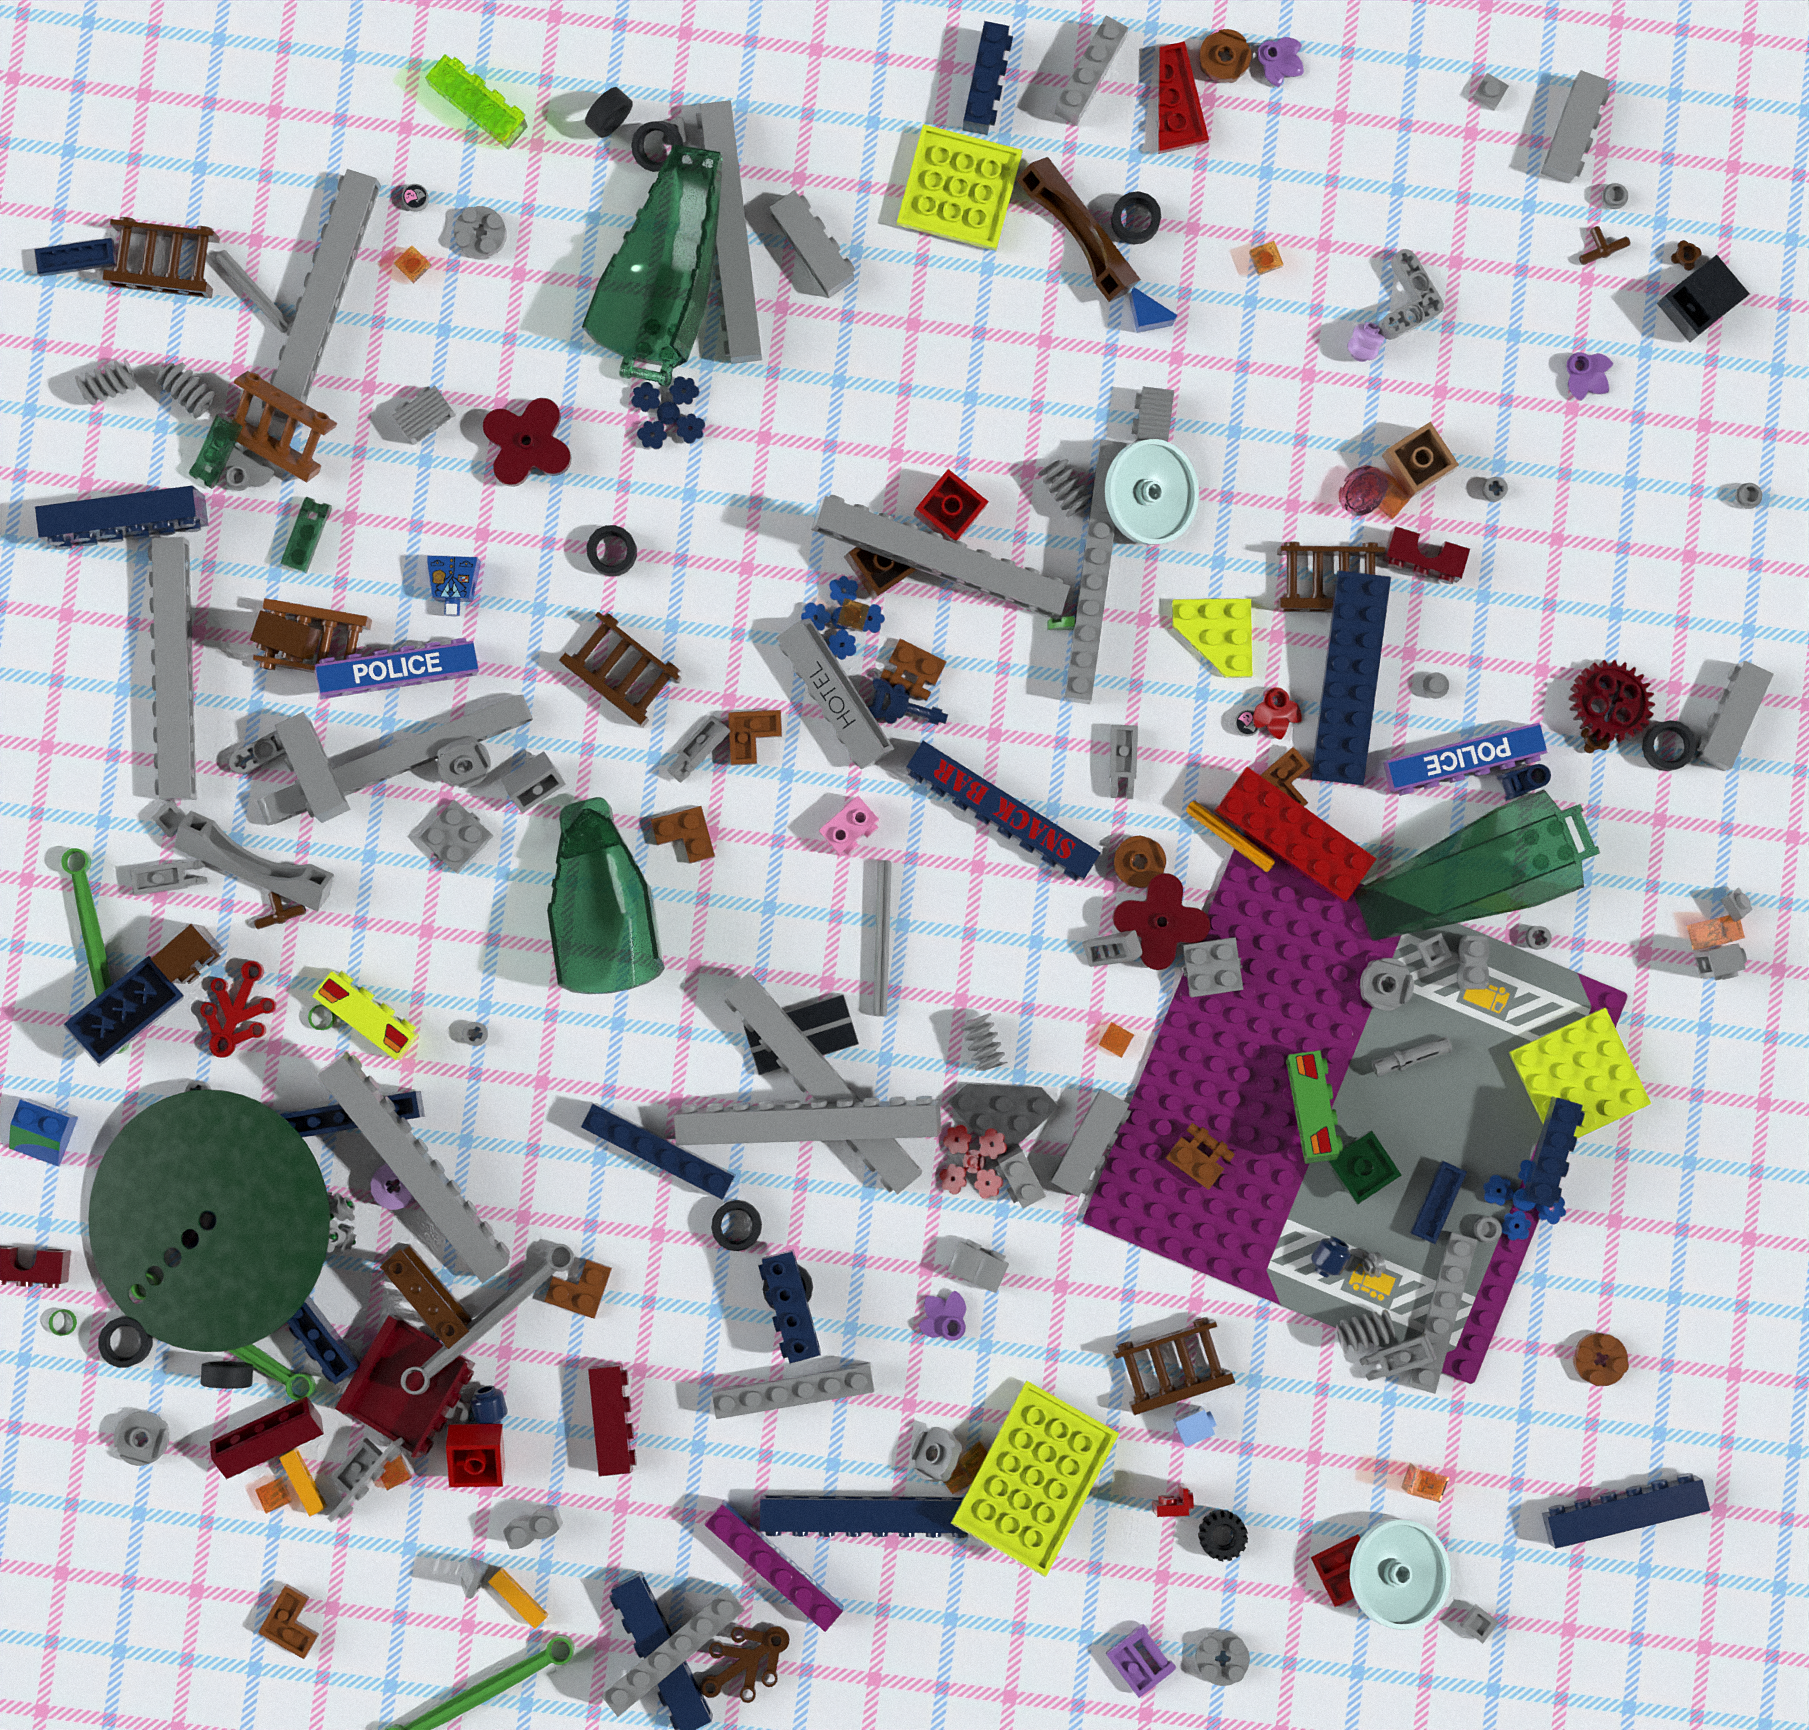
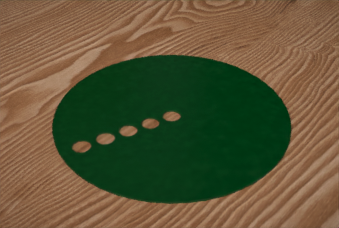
M212 1089L193 1090L175 1094L150 1105L127 1123L114 1138L104 1154L93 1182L88 1215L89 1237L96 1268L111 1298L127 1317L138 1321L149 1335L174 1347L199 1352H222L251 1345L269 1336L290 1320L304 1304L320 1276L326 1258L330 1234V1207L322 1172L313 1153L297 1130L284 1117L265 1104L242 1094ZM204 1211H212L216 1215L217 1224L212 1230H205L200 1225L199 1219ZM187 1229H193L199 1235V1243L193 1249L186 1248L182 1243V1235ZM171 1247L178 1249L181 1253V1262L176 1267L168 1266L164 1260L166 1250ZM152 1266L160 1267L164 1273L163 1281L157 1286L150 1284L146 1277L148 1269ZM135 1284L142 1285L146 1290V1298L140 1304L132 1302L129 1297V1290Z

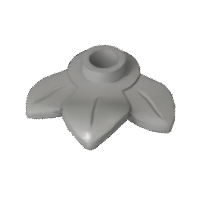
M231 445L225 453L224 463L228 469L225 480L227 485L235 491H243L249 486L261 487L269 482L274 475V471L271 468L264 466L265 458L250 449L242 453L235 445ZM238 474L243 475L241 482L235 481V477Z

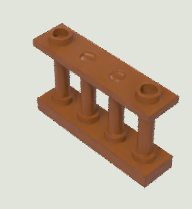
M246 371L235 378L234 384L244 389L236 414H231L222 420L217 431L306 483L318 475L322 465L315 462L312 457L320 435L324 436L337 426V422L330 419L327 414L316 411L266 382L256 373ZM253 395L266 402L258 428L245 420ZM276 408L289 415L280 441L268 433ZM298 421L311 428L302 454L290 446Z
M264 598L263 609L269 613L284 618L285 616L295 617V621L307 626L311 624V620L321 622L323 629L316 664H320L319 660L328 658L333 629L337 625L347 626L346 630L349 631L343 660H346V656L355 654L359 633H362L363 629H371L372 619L368 616ZM265 651L264 656L253 655V660L260 663V668L275 670L277 666L315 673V665L276 659L274 653Z

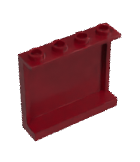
M388 1315L335 1409L342 1414L354 1416L392 1441L402 1437L405 1442L401 1446L412 1453L411 1457H422L427 1455L433 1447L434 1441L432 1439L437 1431L440 1432L447 1422L445 1416L449 1409L454 1408L461 1397L459 1392L462 1386L467 1385L473 1377L474 1371L472 1369L476 1363L463 1355H459L430 1378L429 1387L424 1393L412 1395L406 1392L401 1385L402 1374L408 1368H420L444 1344L398 1315ZM412 1372L406 1378V1386L412 1391L420 1390L425 1382L421 1372Z

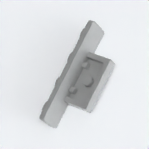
M402 1437L392 1442L383 1453L368 1438H365L331 1476V1479L347 1496L327 1518L330 1522L337 1518L343 1520L353 1510L351 1504L355 1499L359 1501L369 1491L367 1485L372 1480L374 1482L377 1481L386 1471L383 1468L388 1461L390 1463L393 1462L401 1454L402 1450L400 1447L405 1442Z

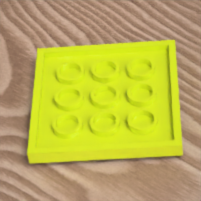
M923 124L899 211L897 225L997 251L1023 150Z
M1606 1008L1597 1010L1509 1052L1542 1124H1544L1552 1096L1583 1105L1582 1111H1585L1584 1119L1581 1126L1576 1127L1574 1133L1577 1139L1652 1104Z

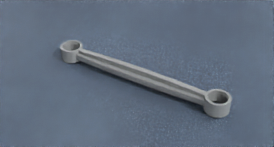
M565 1244L552 1246L547 1252V1260L466 1325L470 1332L450 1349L444 1345L420 1368H408L401 1377L403 1389L412 1395L424 1393L429 1387L432 1376L503 1320L556 1271L564 1272L569 1270L574 1263L573 1251ZM559 1248L569 1251L571 1257L569 1263L563 1267L555 1266L551 1260L552 1254ZM412 1372H421L425 1379L424 1385L418 1391H412L406 1386V1378Z

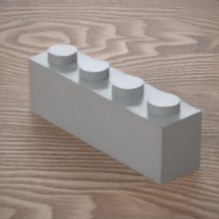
M1107 15L1105 16L1057 101L1055 115L1075 126L1078 125L1126 40L1129 27Z
M1582 70L1577 74L1548 150L1541 174L1566 183H1570L1575 176H1580L1585 162L1581 161L1584 152L1588 153L1593 142V138L1590 137L1592 129H1597L1602 117L1598 113L1600 106H1605L1610 95V91L1607 90L1610 80Z
M794 190L769 207L770 215L825 294L830 298L854 281L853 272L855 268L847 257L845 259L842 258L838 252L841 249L833 237L828 238L823 230L826 227L819 216L813 217L809 211L811 206L805 196L801 195L799 197Z
M1743 661L1731 668L1728 674V679L1730 680L1728 687L1721 691L1717 699V703L1720 705L1716 713L1713 712L1708 719V732L1706 736L1700 738L1696 750L1699 751L1696 756L1697 759L1723 771L1732 769L1774 673L1747 661Z
M301 712L274 725L278 732L275 735V739L281 750L285 748L288 755L285 758V762L291 772L295 771L298 780H295L296 787L301 795L305 794L308 800L305 803V807L310 817H316L321 823H324L351 810L310 718L304 712Z
M1099 1089L1050 1182L1077 1197L1081 1193L1086 1195L1093 1182L1089 1179L1094 1170L1099 1171L1104 1163L1105 1157L1102 1156L1106 1147L1111 1148L1117 1139L1116 1128L1119 1123L1124 1125L1131 1111L1127 1109L1130 1104L1103 1089Z

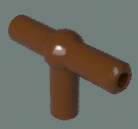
M1595 226L1590 230L1597 249L1580 255L1579 261L1582 265H1586L1597 259L1607 258L1612 253L1630 246V239L1625 236L1607 244L1600 227Z
M270 892L268 896L273 914L256 919L254 925L259 930L274 924H283L288 919L306 914V908L300 904L284 910L280 895Z

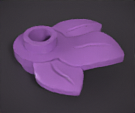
M1282 37L1277 42L1266 41L1258 48L1257 57L1264 66V75L1276 87L1282 84L1284 76L1298 77L1304 73L1303 63L1299 56L1296 55L1302 47L1298 40ZM1269 49L1274 53V57L1269 56Z
M1577 352L1571 355L1566 363L1567 371L1570 374L1568 388L1571 394L1577 400L1582 401L1588 392L1593 394L1608 393L1609 384L1604 372L1613 366V362L1607 356L1600 353L1588 356L1585 353ZM1576 362H1580L1583 365L1582 370L1576 369Z
M953 1291L946 1301L937 1296H926L924 1308L928 1318L919 1323L918 1326L921 1331L931 1338L943 1336L950 1341L960 1339L966 1329L963 1317L967 1309L960 1293ZM950 1322L957 1324L956 1331L950 1332L947 1329Z

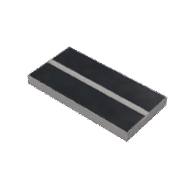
M844 994L785 1012L823 1056L859 1045ZM743 1025L758 1075L782 1069L776 1061L779 1057L773 1051H766L760 1044L759 1040L761 1037L755 1030L750 1032Z

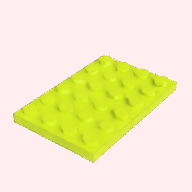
M1025 1381L951 1524L1041 1576L1047 1577L1119 1433L1029 1381Z

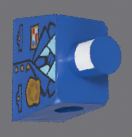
M427 556L433 599L445 602V616H460V602H473L481 561L478 557Z

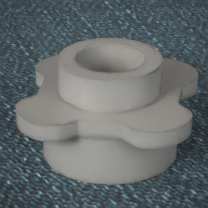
M679 117L674 121L663 120L678 129L683 138V143L687 141L688 136L684 132L685 120ZM663 132V143L671 145L668 136Z
M1379 1252L1363 1253L1362 1265L1365 1272L1371 1278L1375 1276L1377 1278L1381 1277V1273L1386 1270L1382 1255Z

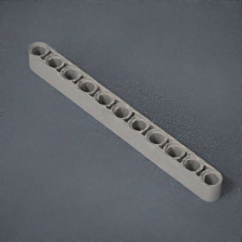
M517 695L334 768L333 771L344 796H347L438 759L439 749L452 741L470 736L476 738L477 742H481L532 721L533 718L524 695ZM296 784L262 797L257 802L266 825L270 826L307 812L305 803L308 800L305 794H300Z

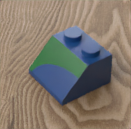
M20 1099L10 1124L9 1149L59 1167L78 1116L32 1099Z

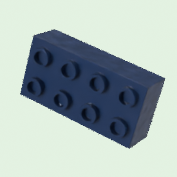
M148 956L66 1021L64 1028L95 1064L100 1067L180 1003L184 995L154 964L151 957Z

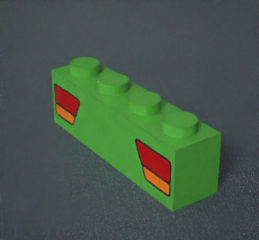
M1320 1051L1288 1055L1286 1063L1305 1164L1336 1160L1339 1151H1342L1343 1147L1341 1136L1336 1135L1334 1125H1338L1337 1113L1335 1109L1331 1110L1330 1100L1333 1099L1332 1087L1330 1083L1326 1084L1325 1074H1328L1327 1060L1321 1057Z

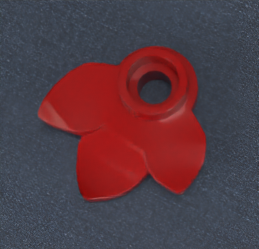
M1274 687L1266 691L1263 702L1256 706L1253 723L1256 728L1266 726L1268 732L1274 738L1280 740L1286 734L1289 722H1302V715L1298 704L1289 700L1287 692L1282 688ZM1273 696L1278 700L1277 705L1273 702Z

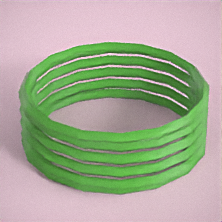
M323 1004L316 1005V1006H314V1007L310 1010V1012H309V1015H308L309 1023H310V1025H311L313 1028H315L316 1030H327V1029H329L330 1027H332V1025H333L334 1022H335V1018H336V1017H335V1013H333V1012L331 1011V1013H332V1021H331V1023H330L329 1026H327L326 1028H322V1029H321V1028H317V1027L314 1026V1024L312 1023L311 1016H312L313 1011H314L316 1008L321 1007V1006H324V1005H323Z
M58 1310L49 1318V1328L52 1333L58 1336L72 1333L77 1325L76 1316L70 1310ZM58 1312H66L72 1317L73 1326L68 1333H59L53 1327V1318Z

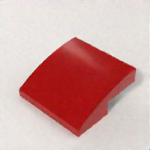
M1359 1534L1310 1557L1335 1608L1355 1598L1350 1582V1564L1354 1550L1361 1539Z

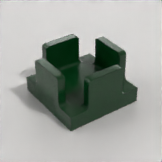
M1372 1130L1344 1145L1343 1150L1339 1151L1338 1158L1328 1161L1332 1167L1333 1174L1357 1205L1402 1176Z

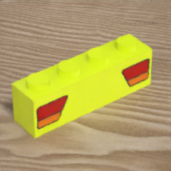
M341 970L340 973L331 971L312 997L393 1059L401 1060L419 1036L414 1031L417 1027L405 1018L401 1021L393 1014L396 1011L383 1002L380 1005L374 1001L373 997L375 995L362 986L359 989L353 985L354 979Z

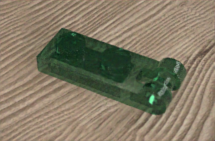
M223 413L217 414L196 462L189 471V475L195 479L203 480L204 485L213 489L222 475L243 426ZM206 465L212 467L210 473L205 470Z
M305 497L280 562L282 565L304 573L308 572L325 523L331 514L332 505L327 503L319 504L315 502V499ZM311 512L318 514L316 521L308 518Z

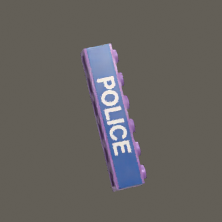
M466 638L451 640V644L441 645L440 642L427 643L425 648L414 649V646H405L399 648V652L388 653V650H378L372 652V656L362 657L361 654H352L346 656V660L335 661V658L319 660L320 664H315L314 668L319 698L322 700L477 676L479 669L474 642L467 641Z
M1539 722L1387 760L1383 763L1390 793L1398 791L1399 796L1413 793V787L1423 785L1424 790L1440 786L1439 781L1449 779L1450 783L1465 780V774L1474 772L1475 777L1489 774V768L1499 766L1501 771L1516 767L1515 762L1525 760V764L1541 761L1540 756L1548 752Z

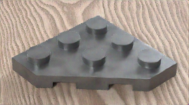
M966 1084L948 1101L979 1137L985 1136V1132L989 1128L995 1129L997 1133H1003L1005 1136L1003 1142L1006 1143L1007 1149L1017 1143L1020 1144L1059 1108L1042 1087Z

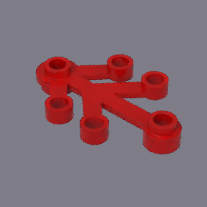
M247 961L243 964L241 975L244 980L233 1005L227 992L228 982L223 978H216L211 982V990L216 993L226 1017L223 1030L216 1017L218 1013L216 1004L211 1002L204 1003L200 1008V1013L206 1018L213 1035L209 1041V1049L216 1057H228L235 1051L237 1044L253 1037L261 1038L266 1034V1026L260 1022L252 1023L249 1029L233 1034L237 1024L263 1013L271 1014L277 1007L274 999L264 998L259 1004L244 1009L254 983L259 981L264 975V967L257 961ZM255 966L258 969V974L253 977L250 974V969ZM218 981H221L224 985L221 991L215 988ZM266 1001L272 1003V1008L269 1011L264 1009ZM208 1005L213 1007L211 1015L205 1013V1008ZM256 1025L262 1028V1032L259 1035L253 1032ZM221 1040L227 1042V1047L224 1050L219 1047Z

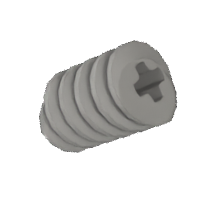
M125 357L124 366H121L117 360L114 361V370L105 364V373L103 374L98 368H95V377H92L88 372H85V381H82L78 375L75 376L82 396L91 405L97 404V397L102 402L107 400V394L111 398L116 397V389L121 394L126 393V386L130 390L136 389L133 370Z
M183 362L178 365L171 363L161 370L156 382L159 385H163V389L166 392H171V396L174 399H178V403L181 406H186V410L189 413H193V417L196 419L203 415L210 407L215 392L212 390L205 394L208 386L202 384L198 387L197 385L201 380L198 376L190 380L193 371L189 369L183 373L186 366Z
M1068 459L1057 460L1038 473L1039 476L1046 475L1043 479L1044 484L1052 483L1049 488L1050 493L1058 492L1054 499L1057 502L1063 501L1060 506L1061 510L1070 509L1066 517H1070L1083 509L1092 496L1091 493L1082 495L1086 488L1085 485L1076 486L1080 480L1079 476L1070 477L1075 469L1064 468L1069 462Z
M991 1013L968 1020L961 1027L962 1031H970L964 1038L965 1041L974 1042L968 1047V1050L977 1051L971 1057L972 1061H980V1064L975 1067V1071H986L1008 1063L999 1061L1005 1056L1004 1052H996V1049L1002 1045L1001 1042L992 1041L998 1036V1032H989V1029L995 1025L994 1022L985 1021L991 1016Z
M1386 1309L1382 1310L1381 1318L1377 1312H1372L1371 1321L1366 1314H1363L1361 1316V1323L1356 1317H1352L1350 1325L1345 1319L1340 1321V1328L1336 1324L1338 1339L1344 1354L1348 1353V1345H1351L1356 1352L1360 1342L1365 1349H1368L1369 1340H1372L1377 1347L1379 1346V1338H1382L1386 1344H1389L1390 1335L1395 1339L1393 1323Z

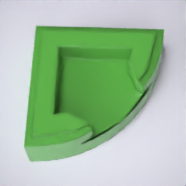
M1073 616L1062 617V619L1051 618L1047 621V630H1074L1075 617Z

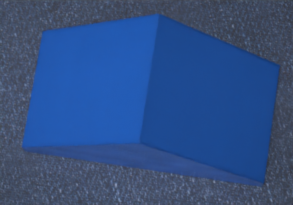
M1134 287L1132 289L1129 300L1136 333L1173 326L1178 316L1177 314Z

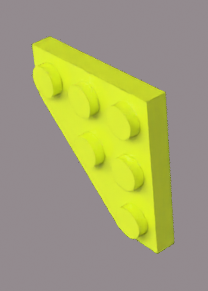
M1251 599L1172 600V627L1179 634H1182L1225 678H1251L1253 676Z

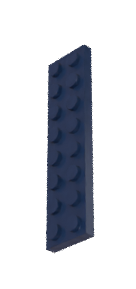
M1337 571L1310 779L1364 786L1391 583L1390 576Z

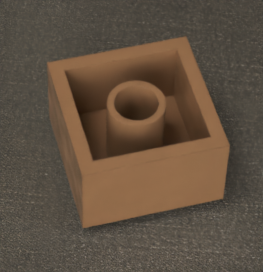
M1431 421L1389 447L1382 454L1383 459L1409 499L1452 473L1459 466Z

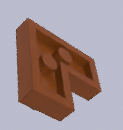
M781 710L728 713L731 766L757 764L756 738L782 737Z
M1293 746L1260 776L1302 806L1308 804L1307 800L1292 785V782L1307 770L1310 765Z
M702 806L651 819L658 846L683 839L690 864L715 857Z
M587 1259L578 1284L553 1276L544 1302L595 1319L612 1267Z
M286 1584L258 1633L300 1658L305 1659L319 1636V1633L297 1621L310 1597Z

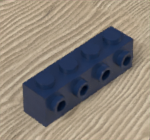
M984 21L963 119L964 131L988 135L990 125L995 126L998 110H993L995 100L1000 101L1003 85L998 84L1000 76H1005L1008 61L1004 60L1005 51L1010 52L1013 36L1009 35L1010 26Z
M1552 1096L1522 1198L1551 1208L1554 1203L1559 1202L1562 1188L1559 1187L1561 1177L1565 1178L1568 1173L1570 1163L1566 1162L1569 1151H1574L1577 1137L1574 1136L1576 1127L1581 1126L1585 1111H1582L1583 1105Z
M794 1249L763 1257V1264L758 1265L762 1281L767 1280L770 1289L765 1291L769 1307L774 1306L777 1315L772 1317L776 1333L781 1332L783 1342L779 1343L783 1359L788 1358L789 1364L820 1356L821 1349Z
M308 1296L301 1308L287 1321L290 1326L289 1330L297 1340H301L305 1345V1350L313 1361H317L322 1367L321 1371L325 1378L336 1385L357 1370L361 1363L314 1301Z

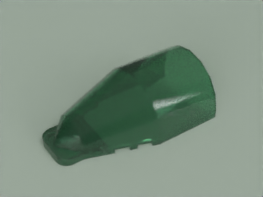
M601 797L569 804L561 810L559 815L561 834L556 857L557 869L555 879L552 880L551 885L553 888L551 903H548L547 908L557 983L563 989L581 994H609L647 984L659 977L665 969L651 887L614 822L611 805Z

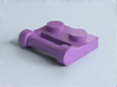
M1144 1624L1139 1625L1131 1634L1106 1652L1108 1658L1138 1698L1176 1669L1175 1664L1171 1660H1167L1149 1636V1630ZM1138 1640L1141 1641L1159 1665L1160 1669L1155 1673L1133 1644Z

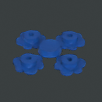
M841 576L839 580H832L829 584V588L832 591L830 598L837 600L841 607L836 608L832 615H830L829 612L825 611L826 608L823 604L816 606L814 603H808L805 606V612L801 614V620L810 618L818 631L824 630L825 624L829 623L830 620L836 628L841 629L837 631L836 635L829 637L830 645L828 647L834 656L837 655L838 659L844 660L846 656H853L856 653V646L854 645L856 639L852 635L849 636L845 629L850 628L855 620L860 625L861 631L867 632L869 630L872 633H877L880 631L881 623L885 621V617L881 614V607L877 604H872L870 607L863 605L861 612L856 613L854 617L853 611L845 606L849 604L850 600L854 601L857 598L855 592L858 589V584L855 580H848L846 576ZM841 643H844L845 646H844V647H840V644H841Z
M1523 1160L1520 1163L1522 1171L1518 1173V1178L1524 1180V1186L1526 1185L1532 1165L1530 1160ZM1499 1175L1491 1176L1489 1182L1483 1185V1189L1486 1191L1484 1194L1486 1202H1495L1501 1206L1505 1203V1200H1510L1513 1197L1514 1206L1520 1210L1515 1211L1513 1215L1510 1213L1505 1214V1221L1501 1223L1502 1233L1508 1234V1238L1512 1241L1517 1238L1524 1240L1529 1236L1528 1228H1530L1531 1222L1526 1219L1524 1212L1532 1210L1535 1206L1539 1211V1218L1541 1220L1547 1219L1550 1224H1557L1560 1217L1566 1215V1210L1563 1208L1565 1200L1561 1196L1559 1202L1553 1204V1211H1550V1207L1522 1198L1524 1188H1520L1513 1193V1190L1509 1188L1511 1185L1508 1179L1502 1180Z

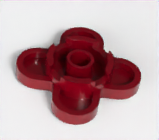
M537 398L528 404L521 416L500 408L492 410L484 418V434L490 442L501 448L494 461L493 470L496 478L503 485L509 487L521 485L526 481L533 469H538L550 476H558L565 473L570 467L572 456L569 448L565 443L553 437L561 422V413L555 402L548 398ZM531 438L529 445H523V440Z
M1169 873L1155 875L1148 883L1146 899L1144 901L1125 900L1116 906L1112 917L1113 924L1119 932L1136 931L1137 936L1141 939L1142 955L1140 958L1147 967L1153 970L1166 969L1173 963L1178 942H1200L1206 938L1210 931V920L1204 911L1182 905L1183 885L1176 876ZM1159 917L1166 918L1167 923L1165 926H1158L1157 920Z

